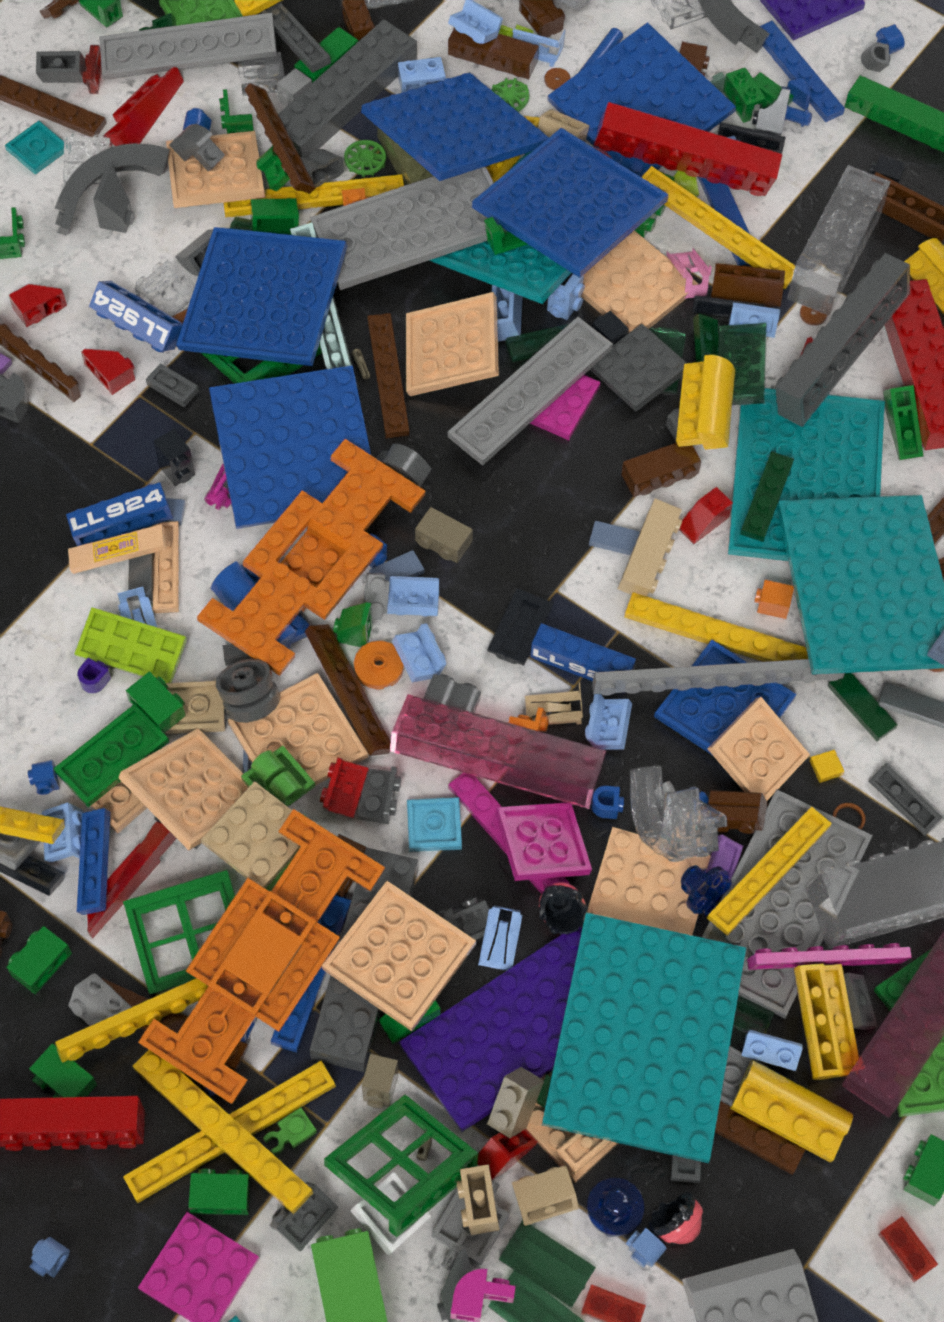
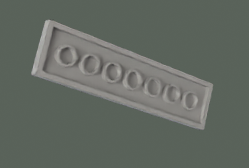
M272 13L99 36L102 76L104 80L169 71L173 67L185 69L277 56Z
M577 317L448 431V438L481 465H484L610 352L613 343Z

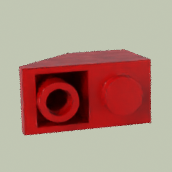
M28 284L9 294L13 310L26 327L40 322L43 318L59 312L67 306L64 292L60 288Z

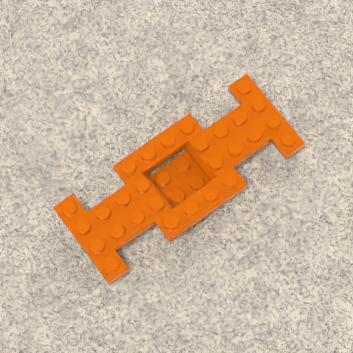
M344 439L331 455V461L348 471V473L326 500L321 503L302 490L243 560V566L261 578L236 609L232 611L212 598L197 616V621L253 659H260L266 662L270 670L279 676L293 661L295 653L277 640L299 612L309 609L325 620L382 550L383 543L365 532L390 500L411 513L425 496L426 491L347 439ZM307 527V531L280 563V558Z
M295 809L292 810L278 832L300 846V849L272 891L266 890L249 878L246 879L188 966L186 972L206 984L208 988L179 1032L175 1033L156 1019H153L138 1042L231 1104L234 1103L248 1080L225 1065L256 1017L278 1032L286 1023L340 939L338 935L319 924L318 921L348 877L371 892L385 870L384 866Z

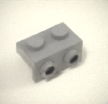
M95 973L74 987L68 1005L73 1013L81 1017L89 1026L132 1008Z

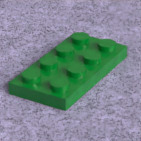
M133 704L53 769L59 778L89 808L121 782L119 779L121 771L162 749L169 743V739L136 704Z

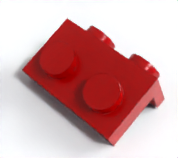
M337 757L336 763L331 762L327 777L331 778L328 788H323L319 801L323 803V810L354 819L369 768L344 761L343 758Z

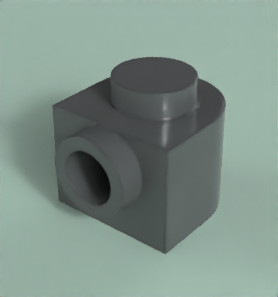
M877 42L866 49L861 55L864 67L871 71L881 72L889 66V45Z

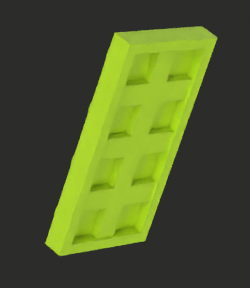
M91 607L74 655L84 659L90 658L95 662L99 660L106 666L141 677L150 671L155 677L160 676L166 683H172L188 638Z

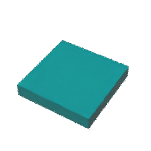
M39 120L5 144L6 151L35 175L69 151L68 144Z

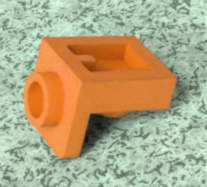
M538 707L535 721H532L533 719L526 715L510 716L508 728L511 733L541 739L542 731L546 732L548 728L549 717L546 716L544 708Z

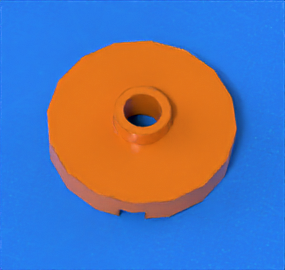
M369 642L359 649L354 659L355 674L360 683L368 688L380 690L390 685L393 686L403 675L404 665L394 645L390 642ZM382 661L383 664L376 665L375 662Z

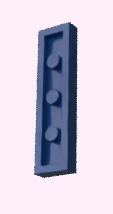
M106 808L82 813L77 912L81 915L106 911L111 814Z

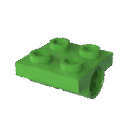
M283 745L274 752L268 750L260 754L253 761L251 769L241 775L242 781L248 788L255 781L287 807L315 787V782Z

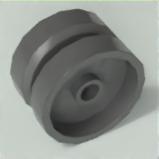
M246 659L233 663L225 668L216 679V688L223 701L225 711L229 718L236 722L248 723L262 719L273 712L280 702V693L273 681L270 667L260 659Z

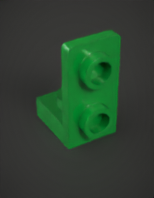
M79 0L80 6L106 28L123 17L120 0Z
M223 89V98H219L220 111H225V115H221L222 129H227V134L254 131L252 114L230 116L227 89Z
M11 207L13 236L0 237V259L22 257L21 248L25 247L24 234H20V229H24L22 215H18L16 207Z
M493 217L484 219L487 242L495 255L528 245L510 232H504L502 226L497 225Z

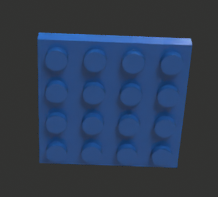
M711 640L692 666L748 662ZM765 683L760 686L753 684L737 687L715 686L711 689L699 687L683 691L673 689L655 712L654 717L711 754L707 748L756 698L762 697L774 713L781 718L795 700L797 694L778 683Z

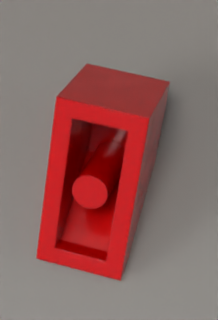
M84 349L81 351L84 365L112 395L135 381L134 364L128 357L124 358L118 351Z
M715 487L696 502L682 520L679 531L693 544L697 543L730 517L733 502Z
M526 1129L512 1138L500 1132L491 1137L480 1150L477 1164L479 1166L489 1164L491 1179L494 1180L507 1172L536 1146L538 1141Z

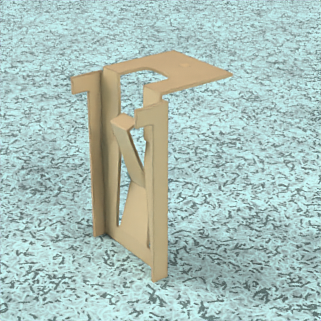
M581 690L580 693L579 691L525 696L526 716L532 718V716L537 714L538 707L544 708L546 713L561 712L546 715L549 717L548 725L575 722L582 724V701L581 711L570 712L571 703H551L581 701Z

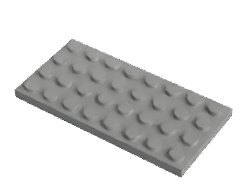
M486 167L442 181L433 176L310 217L317 238L342 240L347 243L348 247L337 281L339 289L342 290L487 241L484 219H487V217L472 208V201L494 184Z
M776 789L766 809L764 828L762 831H755L720 902L810 809V805ZM815 807L813 808L832 823L831 827L728 936L711 921L702 936L705 939L746 947L738 995L784 1019L798 993L794 968L748 970L747 959L755 954V951L758 949L769 948L772 949V952H781L784 948L795 947L798 951H807V948L820 946L873 836Z

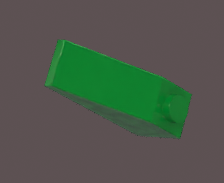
M914 386L891 388L883 391L886 415L899 460L924 457Z

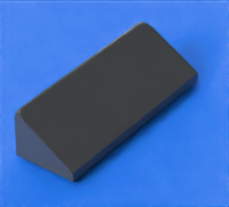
M153 553L129 559L128 590L143 587L145 596L149 597V600H153ZM136 595L128 597V600L135 601L139 600V598Z
M890 683L884 685L878 704L880 707L944 728L943 701Z
M885 763L868 781L924 836L944 820V815L890 763Z

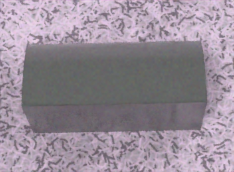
M213 230L204 232L175 256L177 261L195 276L199 275Z

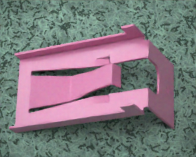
M694 248L692 252L669 254L667 251V257L682 277L686 278L685 293L688 292L684 299L694 298L695 296H707L711 265L708 268ZM688 255L690 256L695 266L691 265ZM685 267L689 268L691 273L699 271L703 276L702 283L692 285L693 277Z

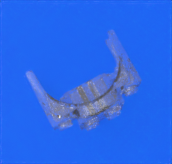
M653 765L631 769L630 801L632 817L636 831L645 845L656 854L664 856L671 862L683 861L685 858L694 856L705 857L710 854L709 852L719 851L717 831L718 828L727 826V817L701 801L697 787L665 792L664 794L661 766Z

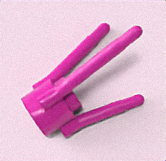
M223 464L204 498L208 505L216 504L215 508L217 510H220L222 506L228 509L231 504L230 497L228 498L227 496L229 491L223 487L226 481Z

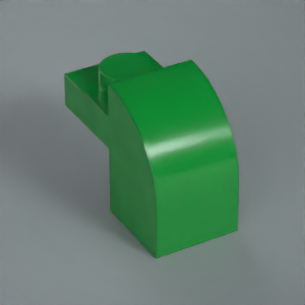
M272 145L257 159L256 165L257 169L264 172L270 189L277 192L290 178L283 170L282 163L278 155L273 151Z

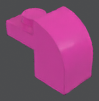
M488 1269L473 1270L464 1275L456 1285L450 1318L480 1322L483 1299L513 1303L516 1286L510 1285L509 1280L493 1278L492 1282H487Z

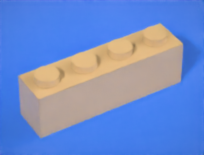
M656 498L654 499L618 585V590L630 595L634 592L646 597L648 593H654L659 580L655 579L657 572L662 573L667 561L663 559L665 552L670 553L675 541L671 539L673 532L677 534L681 526L682 520L679 519L682 509Z

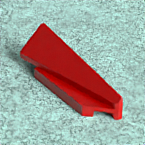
M171 68L163 77H160L158 74L151 76L112 114L118 123L103 135L105 139L114 146L140 144L183 84L184 80L178 68Z
M155 822L143 842L135 847L107 879L106 911L87 914V932L92 939L121 908L123 901L128 900L161 862L160 857L177 839L162 823Z

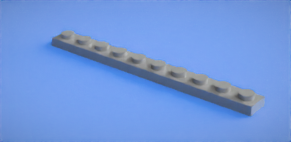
M809 659L595 672L592 690L593 694L612 695L621 692L635 694L640 691L661 692L668 689L683 691L699 687L711 689L715 686L737 687L747 684L755 686L765 683L787 684L794 681L809 683L825 679L836 681L843 678L845 673L812 675Z

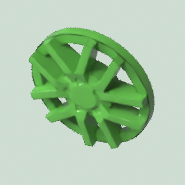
M505 78V81L496 85L493 84L491 89L517 112L521 111L530 99L527 85L517 81V78H514V80ZM515 103H517V104L519 105V106L516 107V108H515L514 105H513V104H515Z
M371 140L356 141L345 150V166H347L349 172L362 175V177H365V175L374 176V173L385 167V150L380 144ZM360 145H366L364 149L360 147Z

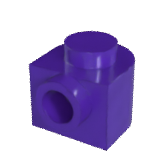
M87 658L77 672L82 689L91 694L100 692L111 680L109 668L99 660L95 662Z

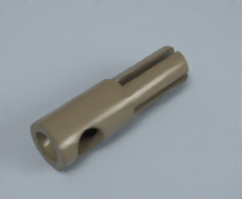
M353 350L352 356L362 378L365 380L369 379L370 373L361 350Z
M432 1137L419 1147L416 1156L418 1160L427 1161Z

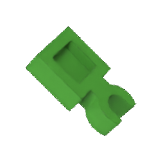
M300 1107L277 1123L281 1129L279 1132H269L263 1139L265 1143L273 1139L279 1142L278 1146L271 1150L273 1155H278L284 1150L286 1143L289 1142L292 1148H295L316 1134L317 1131Z

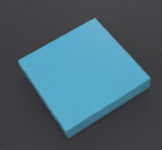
M459 797L407 800L409 852L462 849Z

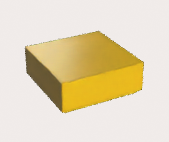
M835 749L812 756L809 760L819 783L844 775L845 771Z

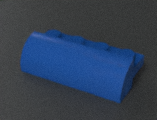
M236 561L217 575L210 589L227 608L234 611L261 577ZM299 613L277 641L289 649L292 643L307 637L305 630L310 625Z

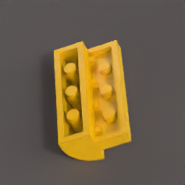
M932 238L918 246L919 250L904 262L910 264V278L912 280L927 279L936 307L944 314V245L937 238Z
M705 355L704 362L684 364L676 437L679 447L700 444L703 445L705 450L728 447L735 368L727 359L716 355Z
M812 964L795 967L794 975L813 1080L862 1074L842 964Z
M751 1060L739 1084L740 1087L730 1109L831 1163L837 1154L844 1136L848 1134L853 1120V1113Z

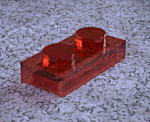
M90 45L89 54H86L85 57L87 69L83 71V83L87 85L90 94H99L102 74L99 45Z
M903 1216L879 1232V1237L914 1283L939 1265Z
M591 1284L581 1314L600 1322H641L646 1305Z

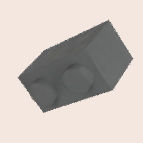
M80 51L36 52V74L43 83L86 82L87 61Z

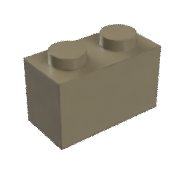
M430 507L415 528V541L421 547L437 552L443 559L458 563L473 541V529Z
M370 1054L362 1083L363 1101H366L368 1106L377 1109H383V1106H391L399 1076L398 1060Z
M522 1067L504 1076L487 1124L509 1138L526 1129L544 1080Z

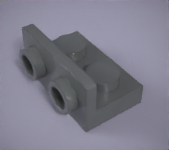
M392 767L391 772L369 769L362 790L358 820L389 824L390 816H395L397 800H393L395 791H400L402 776H397V767Z
M474 896L462 901V906L452 910V907H449L437 913V915L474 940L483 937L485 934L489 908L483 899H477Z
M310 1182L305 1184L313 1190V1194L294 1214L285 1206H281L273 1214V1221L269 1225L300 1252L338 1208L318 1186Z

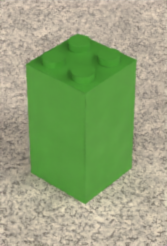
M361 1228L346 1231L343 1237L333 1238V1235H327L317 1238L316 1243L311 1244L326 1322H388L369 1232H362Z

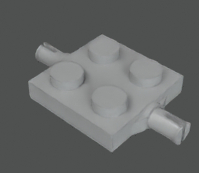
M497 1182L493 1186L494 1195L500 1187ZM457 1189L431 1234L432 1238L443 1243L449 1250L441 1266L443 1268L447 1266V1270L451 1271L459 1251L463 1249L466 1250L469 1260L481 1266L509 1218L510 1213L496 1205L500 1231L471 1235L469 1227H463L461 1209H466L464 1198L459 1199Z

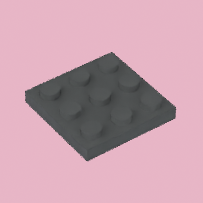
M640 324L614 344L612 350L590 370L634 411H638L683 376L684 364L687 363L647 327Z

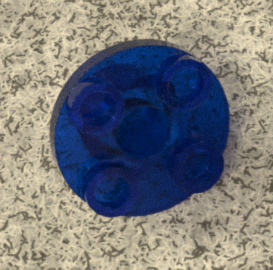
M693 865L686 869L681 877V888L689 895L687 908L694 914L702 912L705 915L710 914L716 907V901L732 885L728 872L721 866L714 867L706 872V868Z
M609 1178L599 1182L590 1192L587 1201V1213L593 1226L608 1237L624 1236L634 1231L640 1224L644 1214V1201L639 1190L631 1182L621 1178Z

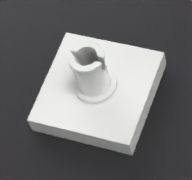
M394 1172L377 1186L393 1202L409 1190ZM364 1199L350 1210L387 1255H390L431 1217L428 1212L425 1213L396 1238L388 1231L389 1220Z

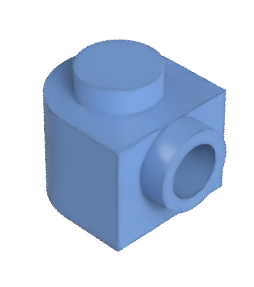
M647 1228L641 1234L636 1230L625 1243L630 1247L628 1250L633 1253L631 1258L643 1268L646 1265L653 1267L667 1249Z
M48 1237L45 1240L41 1239L33 1248V1256L31 1257L33 1262L29 1267L43 1277L47 1273L54 1278L66 1262L70 1250L52 1237Z

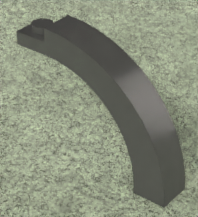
M699 0L708 19L728 40L735 45L740 41L756 53L762 49L770 33L747 18L731 0Z
M134 143L111 147L90 157L73 172L58 197L55 209L60 210L55 222L56 225H59L57 233L67 235L79 198L93 183L102 178L107 163L112 164L116 173L121 171H142L160 176L165 168L170 149L157 145Z

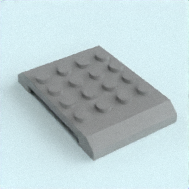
M794 1249L682 1279L689 1307L693 1308L696 1322H818L802 1263Z

